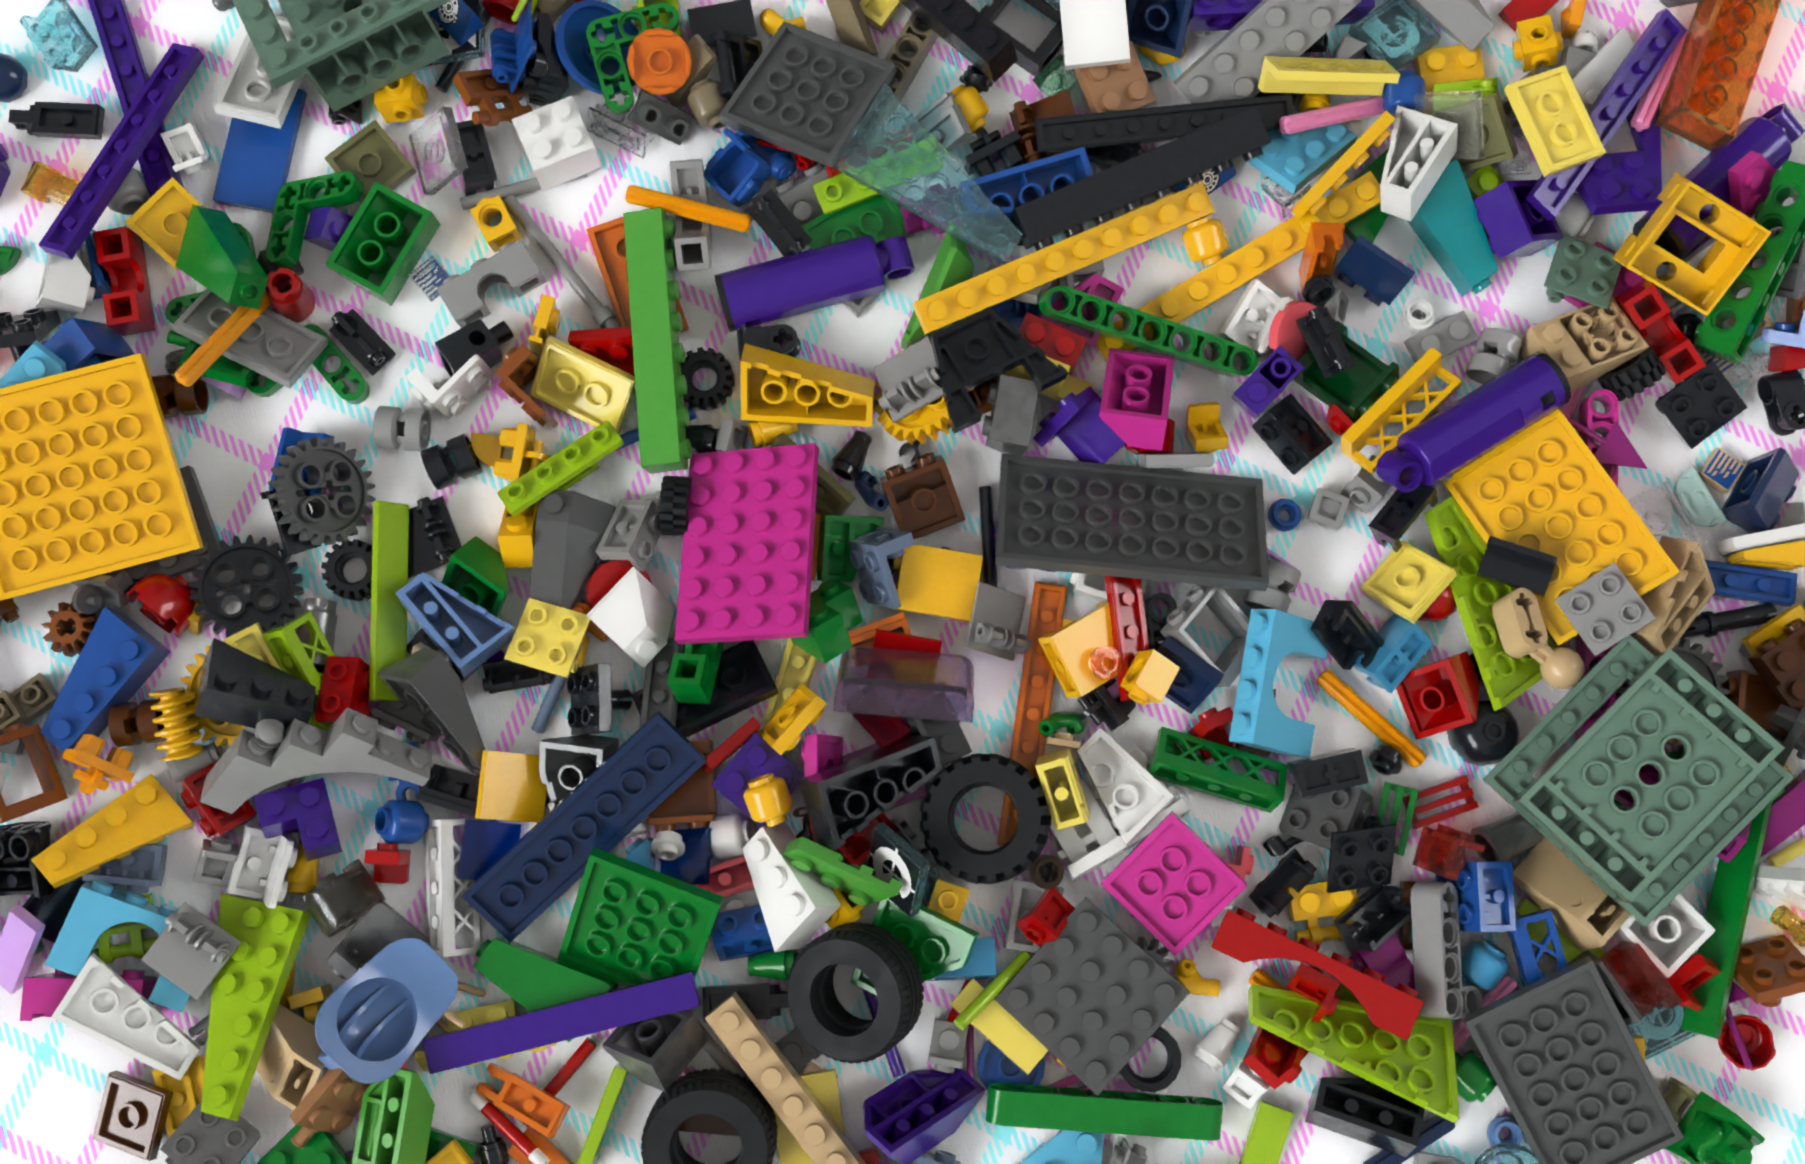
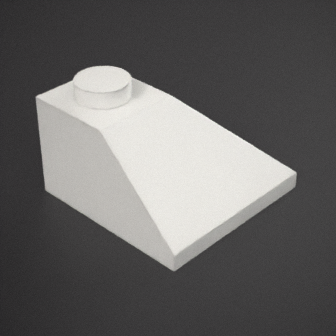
M48 253L35 308L81 313L85 305H92L95 287L90 286L91 275L76 254L71 260Z
M632 567L586 616L644 668L667 644L675 605L638 570Z

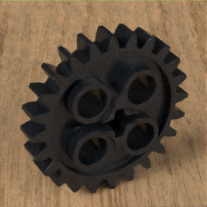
M248 535L246 543L241 544L239 538L234 536L232 546H228L225 541L221 540V551L217 552L213 548H208L211 556L210 560L199 557L198 561L203 570L192 569L193 576L199 579V581L189 583L190 589L198 592L189 596L190 601L196 604L201 603L194 611L196 615L206 614L202 619L205 627L215 622L213 632L216 635L225 629L227 638L257 622L262 630L267 632L274 625L278 627L284 626L285 624L282 620L284 617L289 619L295 618L290 607H301V602L294 597L304 594L303 588L295 585L303 581L302 575L292 574L299 568L297 562L287 563L291 556L280 557L278 555L280 546L277 542L270 548H267V539L265 537L258 544H254L252 535ZM264 563L270 566L269 571L262 576L252 573L253 568L257 564ZM225 570L235 572L234 578L229 582L222 583L217 580L219 574ZM271 581H277V584L274 586L266 585ZM250 583L249 594L243 593V584ZM217 592H227L220 597L216 596ZM267 594L274 595L277 598L276 602L270 607H262L258 604L260 598ZM232 601L242 604L240 611L235 614L224 612L225 606Z

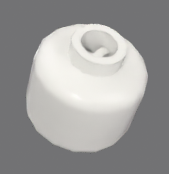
M737 812L716 816L715 821H710L708 830L704 833L705 846L709 851L712 850L713 854L721 860L744 856L742 848L756 834L755 825L751 819H747L745 815Z

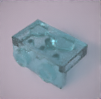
M50 0L37 18L23 15L19 20L26 30L29 39L35 43L44 56L45 62L53 69L78 72L98 48V45L66 0Z

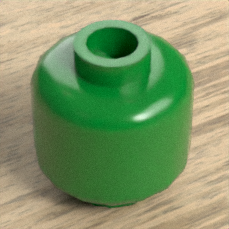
M1469 1050L1463 1055L1456 1051L1455 1064L1458 1095L1469 1103L1476 1100L1482 1103L1497 1084L1482 1056L1473 1050Z

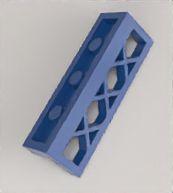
M1545 909L1525 915L1515 911L1516 931H1508L1522 984L1525 987L1541 979V977L1548 976L1539 971L1537 965L1544 951L1556 957L1557 966L1552 973L1566 967L1567 963L1552 911ZM1545 920L1548 932L1541 943L1529 937L1526 924ZM1550 941L1552 943L1553 950L1547 947ZM1532 944L1538 947L1535 954L1533 951Z

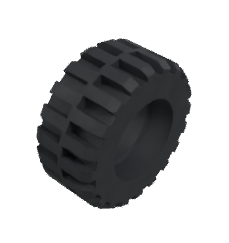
M976 753L964 758L960 757L952 761V764L946 768L943 767V770L937 774L935 780L929 783L925 790L927 794L924 801H921L920 806L922 821H919L920 831H923L925 837L923 842L927 850L931 851L935 857L934 859L938 865L944 867L949 871L950 875L956 878H961L975 884H995L1009 880L1027 870L1041 855L1047 843L1051 826V815L1042 786L1027 768L1010 758L992 753ZM981 786H991L1005 792L1012 799L1018 815L1017 827L1012 838L1004 846L991 851H981L967 845L958 835L954 823V813L959 800L968 791Z

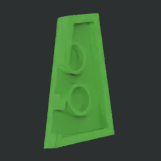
M803 836L788 842L783 852L784 856L792 860L793 866L802 871H811L820 877V881L824 885L833 889L839 888L849 895L848 898L852 902L861 906H868L897 896L903 882L891 878L890 882L887 883L872 876L874 869L866 865H847L843 863L844 858L840 853Z

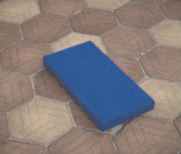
M303 89L297 90L281 129L232 117L213 195V200L216 203L269 213L274 212L278 191L286 184L307 96Z

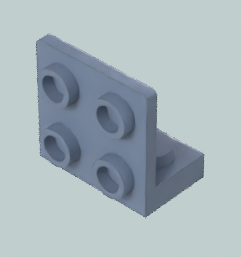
M880 528L848 541L851 549L849 558L851 564L858 572L861 581L859 583V590L862 597L871 604L892 609L901 607L887 559L902 556L905 554L904 549L915 545L912 533Z

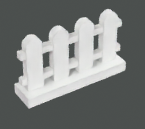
M1141 750L1130 752L1129 755L1146 769L1147 763L1150 760L1147 755ZM1156 779L1172 795L1177 794L1173 785L1167 788L1162 780ZM1081 783L1090 811L1089 820L1085 823L1091 833L1080 839L1073 826L1055 830L1052 818L1050 829L1063 849L1057 853L1061 861L1068 858L1071 863L1066 866V871L1074 882L1139 844L1171 811L1179 818H1183L1188 815L1190 809L1183 798L1177 802L1173 800L1126 846L1121 835L1118 836L1115 829L1117 828L1113 820L1109 822L1099 806L1097 800L1101 797L1097 790L1091 793L1088 786ZM1097 841L1100 847L1089 853L1086 846Z

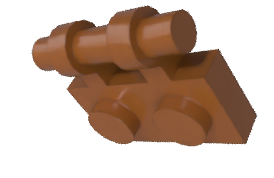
M492 69L456 72L452 80L467 107L478 106L481 110L472 112V121L475 125L496 126L502 121H508L512 124L511 119L533 111L530 105L522 106L519 101L522 100L526 92L519 91L518 83L513 94L510 93L509 83L497 82L492 76ZM503 103L505 108L497 109L495 104Z

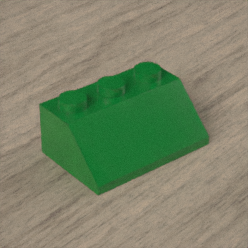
M375 181L325 265L363 291L392 306L441 224L431 211Z

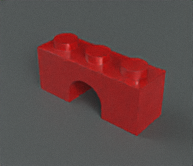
M127 226L94 232L98 264L107 271L112 286V293L102 294L107 326L122 336L155 331L143 239Z
M1644 279L1615 298L1648 346L1654 349L1666 370V378L1678 384L1706 366L1690 339L1680 331L1669 314L1671 312L1670 308L1653 283Z

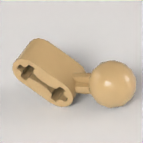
M1520 587L1494 602L1492 614L1502 647L1509 656L1519 659L1529 654L1540 663V673L1545 682L1556 689L1572 688L1583 678L1585 666L1578 652L1568 647L1551 648L1546 644L1548 639L1547 630L1538 601L1530 590Z

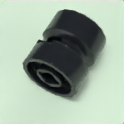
M465 433L447 440L445 447L437 444L420 452L427 474L437 490L455 484L459 476L467 479L482 472L480 461L474 453L471 442ZM453 454L458 463V466L455 467L450 458Z

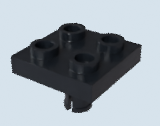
M33 308L24 311L21 315L13 316L11 312H1L0 348L10 347L16 362L36 340L42 341L61 323L58 311L44 312L43 308Z
M611 663L578 667L576 673L570 672L567 680V690L571 694V708L568 711L567 719L568 725L571 728V735L611 732L612 710L628 711L631 708L632 701H619V699L632 698L630 690H611Z

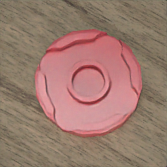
M1301 300L1290 301L1285 304L1288 306L1283 311L1279 310L1274 316L1269 332L1270 349L1275 351L1280 345L1297 361L1309 350V347L1296 320L1309 315L1308 312L1316 308L1315 305Z

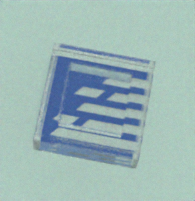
M432 255L408 276L432 302L439 296L436 289L442 286L443 281L451 275L436 257Z

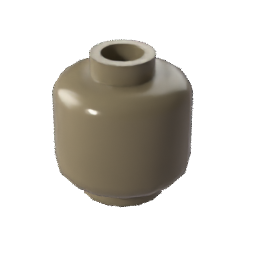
M710 78L695 83L690 88V94L686 101L699 126L704 128L711 127L713 130H717L725 126L721 123L719 114L730 99L720 97L718 87L721 83Z

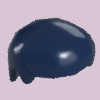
M0 53V102L10 103L20 98L26 90L28 72L16 58Z

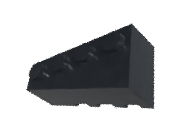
M912 735L800 779L799 783L816 843L829 849L837 850L846 843L845 840L855 832L860 833L870 825L869 822L882 812L886 813L896 806L895 802L906 794L913 793L941 772L943 767L935 737Z

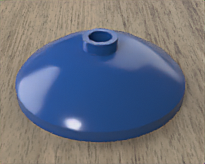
M584 0L570 6L560 17L555 31V44L559 59L569 75L584 88L603 95L595 64L590 56L591 51L586 30L591 21L618 14L622 11L606 2ZM631 20L624 24L623 29L628 35L639 34ZM618 23L613 24L614 32L604 33L603 29H598L597 35L592 38H598L600 43L606 41L608 34L615 33L616 39H621ZM628 46L621 48L631 87H633L636 83L630 76L627 66L628 49L630 47ZM614 59L605 60L601 66V70L607 75L616 74L620 68V64ZM612 83L615 95L621 94L619 83Z

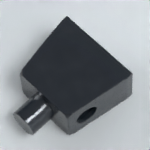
M479 319L435 342V346L442 366L449 376L452 377L475 354H478L491 369L503 359L500 346L514 338V335L504 321L488 329L484 322Z

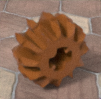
M66 602L58 603V611L51 610L47 612L52 619L51 622L41 624L50 631L43 639L47 642H53L51 649L54 652L61 653L63 651L64 656L74 657L77 653L80 655L99 616L95 615V613H79L74 608L72 602L71 604Z

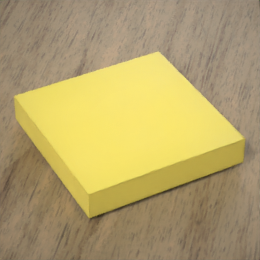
M1402 540L1400 550L1398 552L1393 550L1360 588L1365 595L1414 624L1454 580L1457 573L1452 567Z

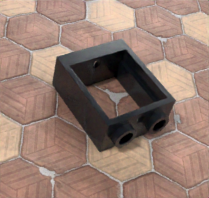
M995 0L991 6L985 5L979 13L993 23L1010 0ZM1024 0L1057 23L1035 52L1031 51L997 25L995 26L1012 40L1018 59L1015 63L1038 79L1063 46L1061 13L1046 0Z

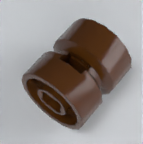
M171 374L151 376L164 418L176 417L180 412L185 416L200 415L207 412L209 396L206 382L201 380L202 376L190 387H185L183 384L178 383Z
M160 698L143 700L139 705L136 702L114 704L110 708L108 727L111 739L117 747L140 745L143 740L146 743L166 741V738L155 737L154 735L155 732L163 729L164 725L155 724L152 721L161 716L162 711L151 710L150 707L160 702Z

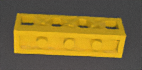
M1431 347L1341 436V452L1373 474L1376 471L1379 458L1386 451L1398 449L1397 441L1399 436L1428 419L1461 387L1462 380L1441 366L1442 354ZM1435 376L1449 384L1443 391L1428 392V383ZM1425 400V409L1421 413L1406 414L1405 406L1410 401ZM1402 422L1403 431L1399 435L1383 436V428L1388 423ZM1380 444L1381 453L1373 461L1359 453L1365 445Z

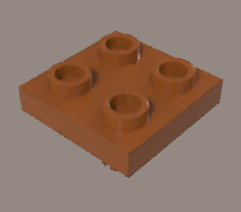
M1784 934L1743 944L1740 946L1734 979L1756 1004L1760 1003L1766 1007H1777L1781 1004L1783 997L1805 992V956Z

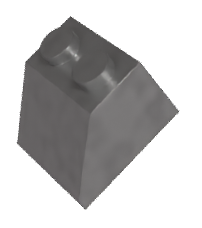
M1000 375L996 384H990L987 403L993 405L991 416L985 415L982 427V435L987 436L985 446L1009 455L1022 456L1030 443L1039 390L1033 380Z
M683 1010L619 1026L602 1046L607 1053L640 1082L667 1092L708 1039L695 1013Z

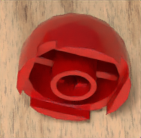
M152 574L141 579L126 594V597L132 604L137 599L143 605L139 611L170 634L174 630L175 637L179 638L190 626L188 618L193 613L195 603L191 602L189 598L192 595L189 587L190 582L182 576L177 575L175 578H172L166 574Z

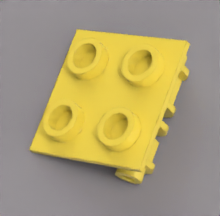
M529 598L504 659L568 678L570 672L576 673L578 670L579 661L575 660L590 619L586 616L587 614Z

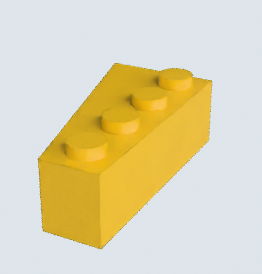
M744 343L740 360L741 420L872 427L875 393L874 379Z

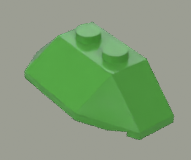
M950 223L918 300L973 278L974 264L957 225ZM914 310L902 337L901 348L905 350L909 345H914L927 336L931 339L932 334L959 321L924 334Z
M400 1068L390 1078L370 1084L363 1093L352 1164H425L435 1104L418 1072Z

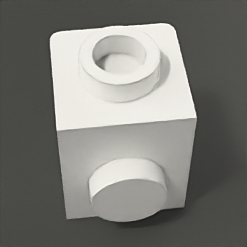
M194 122L160 134L175 163L172 166L174 172L184 169L186 175L205 168L202 163L203 161L211 159Z
M1243 1057L1226 1079L1221 1089L1248 1109H1251L1258 1098L1265 1094L1270 1085L1243 1062Z

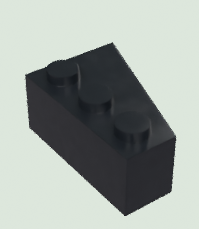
M214 638L202 665L195 716L255 728L256 724L263 719H275L283 723L286 730L294 719L305 723L309 722L314 710L316 687Z
M1321 1077L1312 1090L1305 1122L1407 1157L1418 1146L1425 1109L1362 1078Z

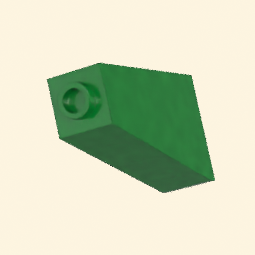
M193 204L176 267L227 303L260 309L268 281L264 270L225 212Z
M502 936L494 938L492 941L487 939L475 953L478 959L472 966L529 1012L610 992L617 984L560 962L556 957L518 942L512 941L510 943ZM575 1038L568 1039V1040H566V1041L569 1043L570 1041H572V1040L575 1039Z

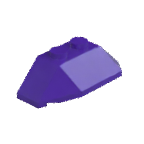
M955 1068L954 1073L936 1070L911 1071L864 1101L865 1135L889 1158L903 1164H910L954 1134L983 1097L986 1089L963 1069Z

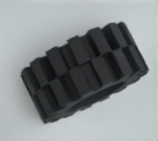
M703 347L697 348V352L693 353L692 350L686 352L688 356L685 358V362L681 363V375H685L687 381V394L683 395V400L688 402L693 408L697 406L700 410H706V407H711L713 410L717 408V404H725L727 396L731 397L733 393L732 387H735L734 373L728 359L726 360L722 353H716L712 348H708V351H705ZM706 367L716 372L717 381L711 389L703 391L694 387L692 377L698 369Z
M1649 347L1597 380L1603 389L1610 390L1616 395L1618 401H1623L1626 397L1628 399L1634 397V394H1640L1644 392L1645 388L1655 385L1654 382L1660 381L1662 376L1665 375L1666 370L1654 349Z
M664 476L661 483V500L659 502L661 534L683 536L684 532H687L688 497L691 490L692 477Z
M357 539L342 541V545H333L334 551L332 553L327 551L324 556L328 558L327 563L322 562L321 568L325 569V573L321 574L322 579L328 582L325 584L327 588L333 590L334 594L348 600L363 601L362 598L370 599L372 545ZM353 558H361L367 567L364 578L355 583L348 582L343 573L345 564Z

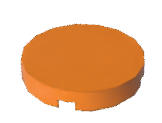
M653 28L645 30L635 37L628 49L627 66L630 76L638 87L647 93L665 95L675 92L684 85L691 72L692 58L689 47L680 36L672 30Z

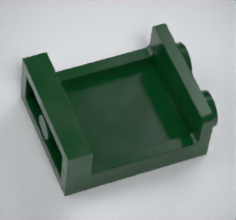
M1336 321L1334 324L1355 366L1324 379L1309 349L1298 360L1304 368L1294 378V381L1329 407L1335 404L1355 423L1399 380V365L1395 362H1392L1389 366L1348 338L1347 327Z

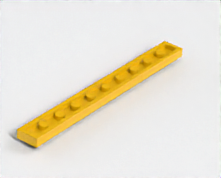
M1371 171L1367 172L1325 197L1327 201L1314 215L1308 211L1301 219L1296 215L1137 310L1178 324L1182 323L1246 285L1251 280L1256 279L1303 251L1311 222L1344 223L1347 225L1379 206L1380 184ZM1123 319L1113 323V326L1118 331L1123 327ZM1145 324L1143 335L1150 341L1154 333L1153 328L1149 324ZM1100 335L1095 344L1106 363L1109 348L1130 351L1139 348Z
M1201 182L912 303V306L924 334H928L1214 213L1215 210L1204 183Z

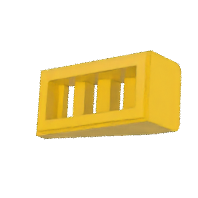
M1805 540L1745 549L1728 555V562L1730 564L1785 570L1805 567Z

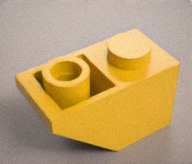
M540 500L516 516H512L505 507L497 536L505 568L532 567L535 525Z

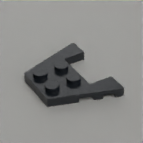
M987 308L932 334L931 337L932 349L940 375V383L951 430L954 434L981 421L982 414L967 393L968 390L1021 364L1025 367L1040 392L1065 380L1068 375L1067 370L1060 364L1056 366L1046 358V353L1038 346L1033 347L1025 341L1017 329L991 308Z

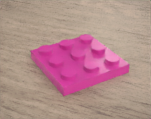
M1171 811L1101 881V885L1162 945L1176 956L1247 887V882L1181 818Z

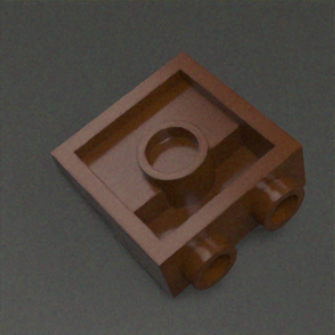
M933 452L917 457L915 459L916 464L904 468L903 464L889 467L884 470L886 476L879 478L898 529L911 532L913 539L966 520L945 460L941 455L935 457Z
M1797 618L1782 628L1784 633L1776 639L1771 637L1756 646L1755 649L1758 652L1750 657L1748 661L1781 704L1801 711L1805 704V621Z

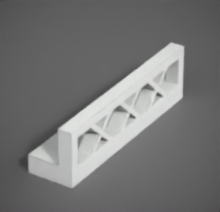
M478 818L429 820V827L425 832L427 937L430 940L429 946L440 957L472 955L480 947V914L468 904L469 907L461 915L455 909V899L461 892L463 893L467 889V885L469 887L479 878ZM467 825V840L460 847L453 840V826ZM460 858L468 865V874L462 881L454 875V865ZM463 926L469 932V947L456 948L455 934Z

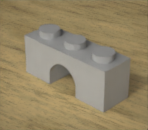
M519 240L518 242H509L499 249V253L488 259L482 258L471 265V269L463 274L448 277L443 281L442 286L436 290L456 323L463 328L491 314L484 299L485 293L491 285L498 282L511 285L518 297H521L547 281L522 240Z

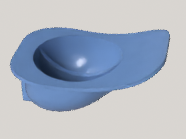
M403 938L388 944L350 976L322 1004L316 1017L315 1036L323 1052L317 1058L329 1070L341 1068L350 1078L360 1083L372 1084L390 1078L404 1065L425 1035L451 1006L458 990L457 975L421 939Z

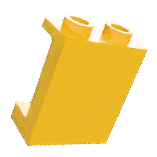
M915 544L904 549L905 554L893 558L892 569L897 570L895 587L901 607L891 608V610L926 614L970 623L977 584L980 580L983 555Z
M1108 601L1100 602L1096 605L1097 608L1058 631L1048 632L1037 638L1067 698L1082 697L1117 676Z

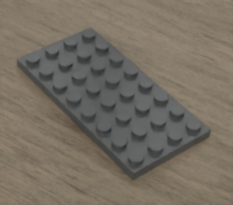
M1002 454L995 565L1266 591L1269 584L1263 482L1262 479Z

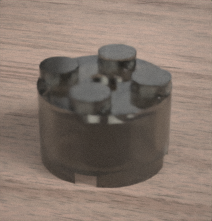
M360 859L353 861L343 868V873L338 876L334 872L327 875L316 883V888L300 898L326 938L332 937L357 922L358 918L367 913L375 903L386 900L382 894L383 892Z

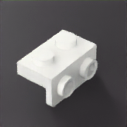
M1258 279L1251 280L1218 334L1226 340L1253 349L1256 355L1263 354L1270 349L1269 332L1274 316L1279 310L1283 311L1288 306L1285 304L1295 300L1290 296L1281 298Z

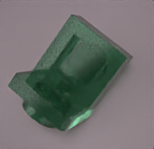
M1061 53L1033 79V82L1046 98L1066 89L1070 92L1079 84L1074 69L1065 70L1064 54Z

